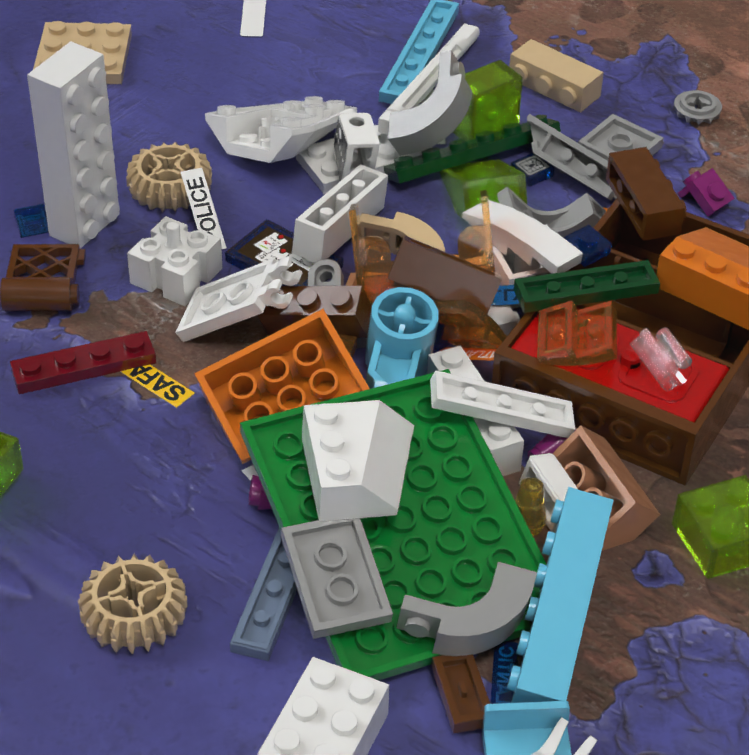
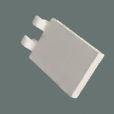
M283 257L278 262L273 258L196 288L175 333L185 342L264 312L266 306H273L279 309L289 306L293 294L289 292L282 295L277 292H279L282 284L287 286L296 285L303 272L301 270L295 272L287 271L292 262L291 257Z

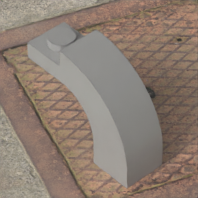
M452 50L440 52L438 82L432 95L415 108L390 113L388 140L399 156L417 153L433 147L448 137L465 117L471 103L472 90L465 80L464 65L461 61L458 62Z
M508 187L497 193L500 204L516 209L536 219L543 225H548L551 230L558 233L576 248H578L606 212L588 193H585L570 205L554 211H540L528 206Z
M498 562L488 593L481 600L467 606H446L405 595L397 629L404 630L415 637L427 636L436 639L432 651L435 654L464 656L489 650L506 640L521 623L533 591L537 572Z

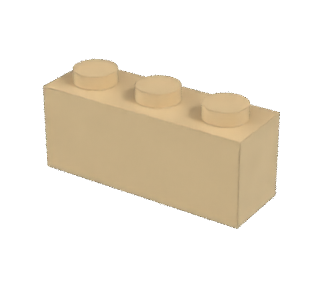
M530 39L510 54L508 79L581 113L601 97L604 72Z

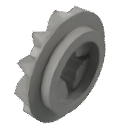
M693 90L679 94L674 100L673 110L677 112V117L685 118L687 123L694 121L698 125L701 122L711 124L712 120L719 119L722 103L716 96L708 92Z

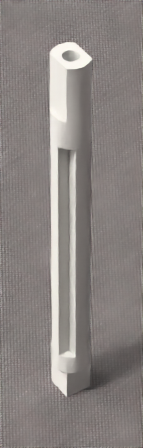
M463 24L379 117L378 132L388 134L390 113L415 108L437 85L440 52L452 50L456 59L459 60L479 37L478 27Z

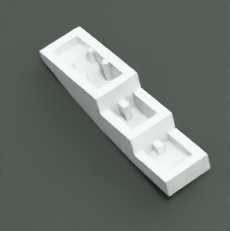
M487 199L462 213V218L505 256L514 252L529 266L539 262L552 274L566 272L581 263L583 253L536 219L509 206Z

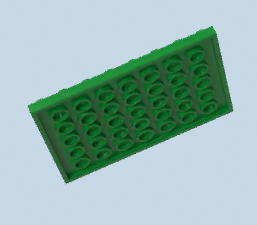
M446 369V370H442V371H441V372H445V373H450V374H451V372H450L449 369ZM434 373L310 404L380 400L414 425L398 514L360 518L393 612L392 621L325 636L337 666L378 681L431 665L432 657L442 656L432 653L436 639L427 636L415 637L404 630L397 629L405 595L446 606H467L481 600L488 593L498 562L537 572L540 563L547 565L474 418L432 408L430 379ZM304 406L240 422V433L280 529L319 520L302 443ZM533 587L531 596L538 598L540 588ZM524 615L516 630L503 642L519 638L522 630L529 632L532 622L525 620Z

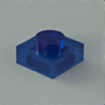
M589 224L564 237V239L583 253L581 264L584 267L610 254L612 243Z

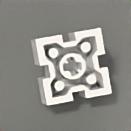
M167 216L151 230V238H142L127 253L130 284L149 292H153L156 288L161 289L164 298L183 306L190 302L196 288L200 287V281L209 283L223 269L221 238L201 230L188 232L187 224Z

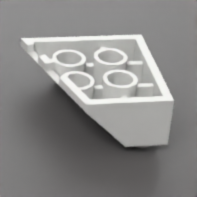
M382 401L304 405L302 443L319 521L393 516L398 514L414 425Z

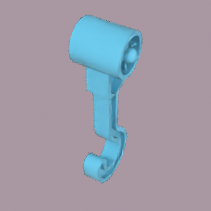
M397 287L386 290L376 297L371 308L365 363L368 367L366 383L370 389L427 374L428 355L433 353L439 318L437 306L424 292L413 288Z

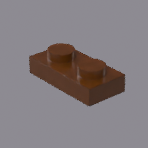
M473 654L432 657L431 668L453 734L482 729L484 707L486 704H490Z

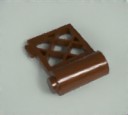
M13 244L6 278L1 280L0 299L2 310L72 311L73 304H79V284H75L78 265H84L86 250L80 249L79 244ZM20 256H35V257H33V258H31V259H29V260L26 261V260L22 259ZM58 256H68L60 261L56 259ZM44 263L50 265L42 270L37 268ZM25 272L31 274L28 277H17ZM61 272L67 277H52V275Z

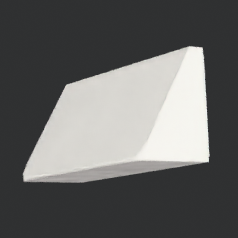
M551 453L530 455L519 484L550 531L555 533L557 524L550 522L556 499L564 501L568 487L578 488L555 455Z

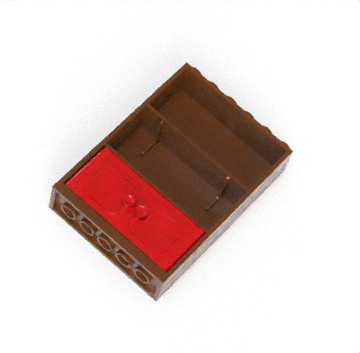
M616 198L577 249L583 253L581 263L567 271L649 260L656 274L659 255L677 236L706 227L749 246V234L687 212L686 219L683 220L681 234L643 241ZM659 289L658 294L527 312L494 352L492 383L572 401L576 429L581 425L604 437L620 459L686 486L749 387V330Z

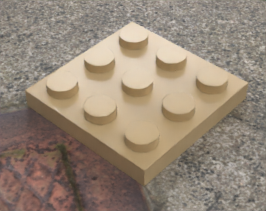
M62 21L45 22L33 70L72 41L104 55L106 84H122L132 36L131 24H121L118 22L109 24L91 22L64 23Z

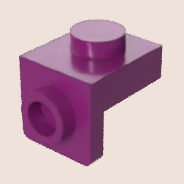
M713 168L702 175L699 171L694 172L683 181L686 186L677 193L680 198L691 193L708 217L735 199Z

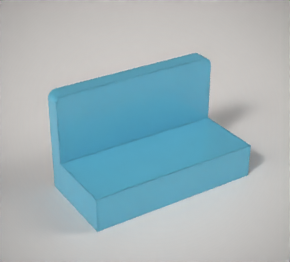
M547 701L486 704L482 727L484 755H531L538 751L549 738L560 718L563 717L567 721L569 720V702ZM567 727L554 755H572Z

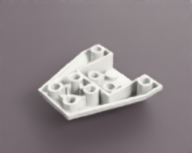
M309 96L305 97V101L289 100L279 104L236 108L233 105H221L217 107V111L205 113V120L227 154L272 163L295 157L337 127L338 116L343 110L354 109L357 112V107L346 106L343 100L323 102V97Z

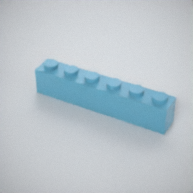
M568 487L564 501L556 499L550 522L557 524L555 533L548 531L542 554L549 556L547 565L539 564L534 587L540 588L538 598L531 596L525 615V620L532 622L530 631L522 630L516 650L517 655L523 656L521 666L513 665L507 685V690L514 691L511 703L567 700L613 499Z

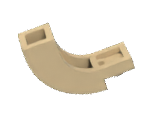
M396 212L394 219L362 213L358 220V246L397 255L405 235L445 252L444 244L437 232L427 223L414 216Z

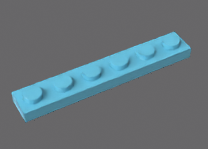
M431 0L379 91L380 102L392 104L435 57L459 13V3L446 0Z

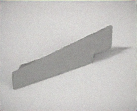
M531 114L527 116V122L531 126L533 137L531 144L534 154L612 201L613 197L617 198L606 180L607 160Z

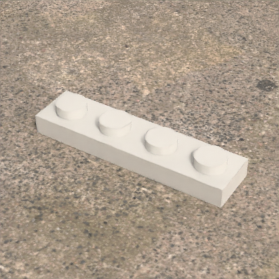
M435 370L430 379L432 408L568 438L575 431L572 401Z

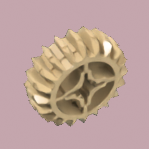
M163 142L161 146L151 144L149 150L140 149V154L132 156V161L128 163L126 181L132 194V199L138 200L139 205H148L150 210L160 208L162 212L166 209H173L176 212V209L180 207L188 209L190 204L181 171L202 168L208 189L210 190L212 185V168L206 158V154L200 153L199 148L190 149L189 144L179 146L177 142H174L172 145H166Z
M135 553L131 560H123L118 555L115 564L103 561L101 571L91 570L90 580L83 582L82 593L79 594L80 598L78 600L80 619L84 627H86L90 638H97L101 647L111 644L115 652H118L122 647H128V650L133 654L136 647L143 646L149 652L151 643L156 642L164 646L166 635L176 636L177 625H182L185 619V612L188 607L185 584L182 579H179L175 568L168 569L165 560L154 564L151 555L147 556L144 560H139Z

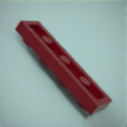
M147 331L12 360L10 361V366L18 394H24L140 366L156 364V353Z

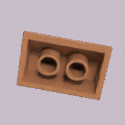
M580 425L552 453L578 490L614 500L602 551L635 540L660 516L658 510L604 437Z

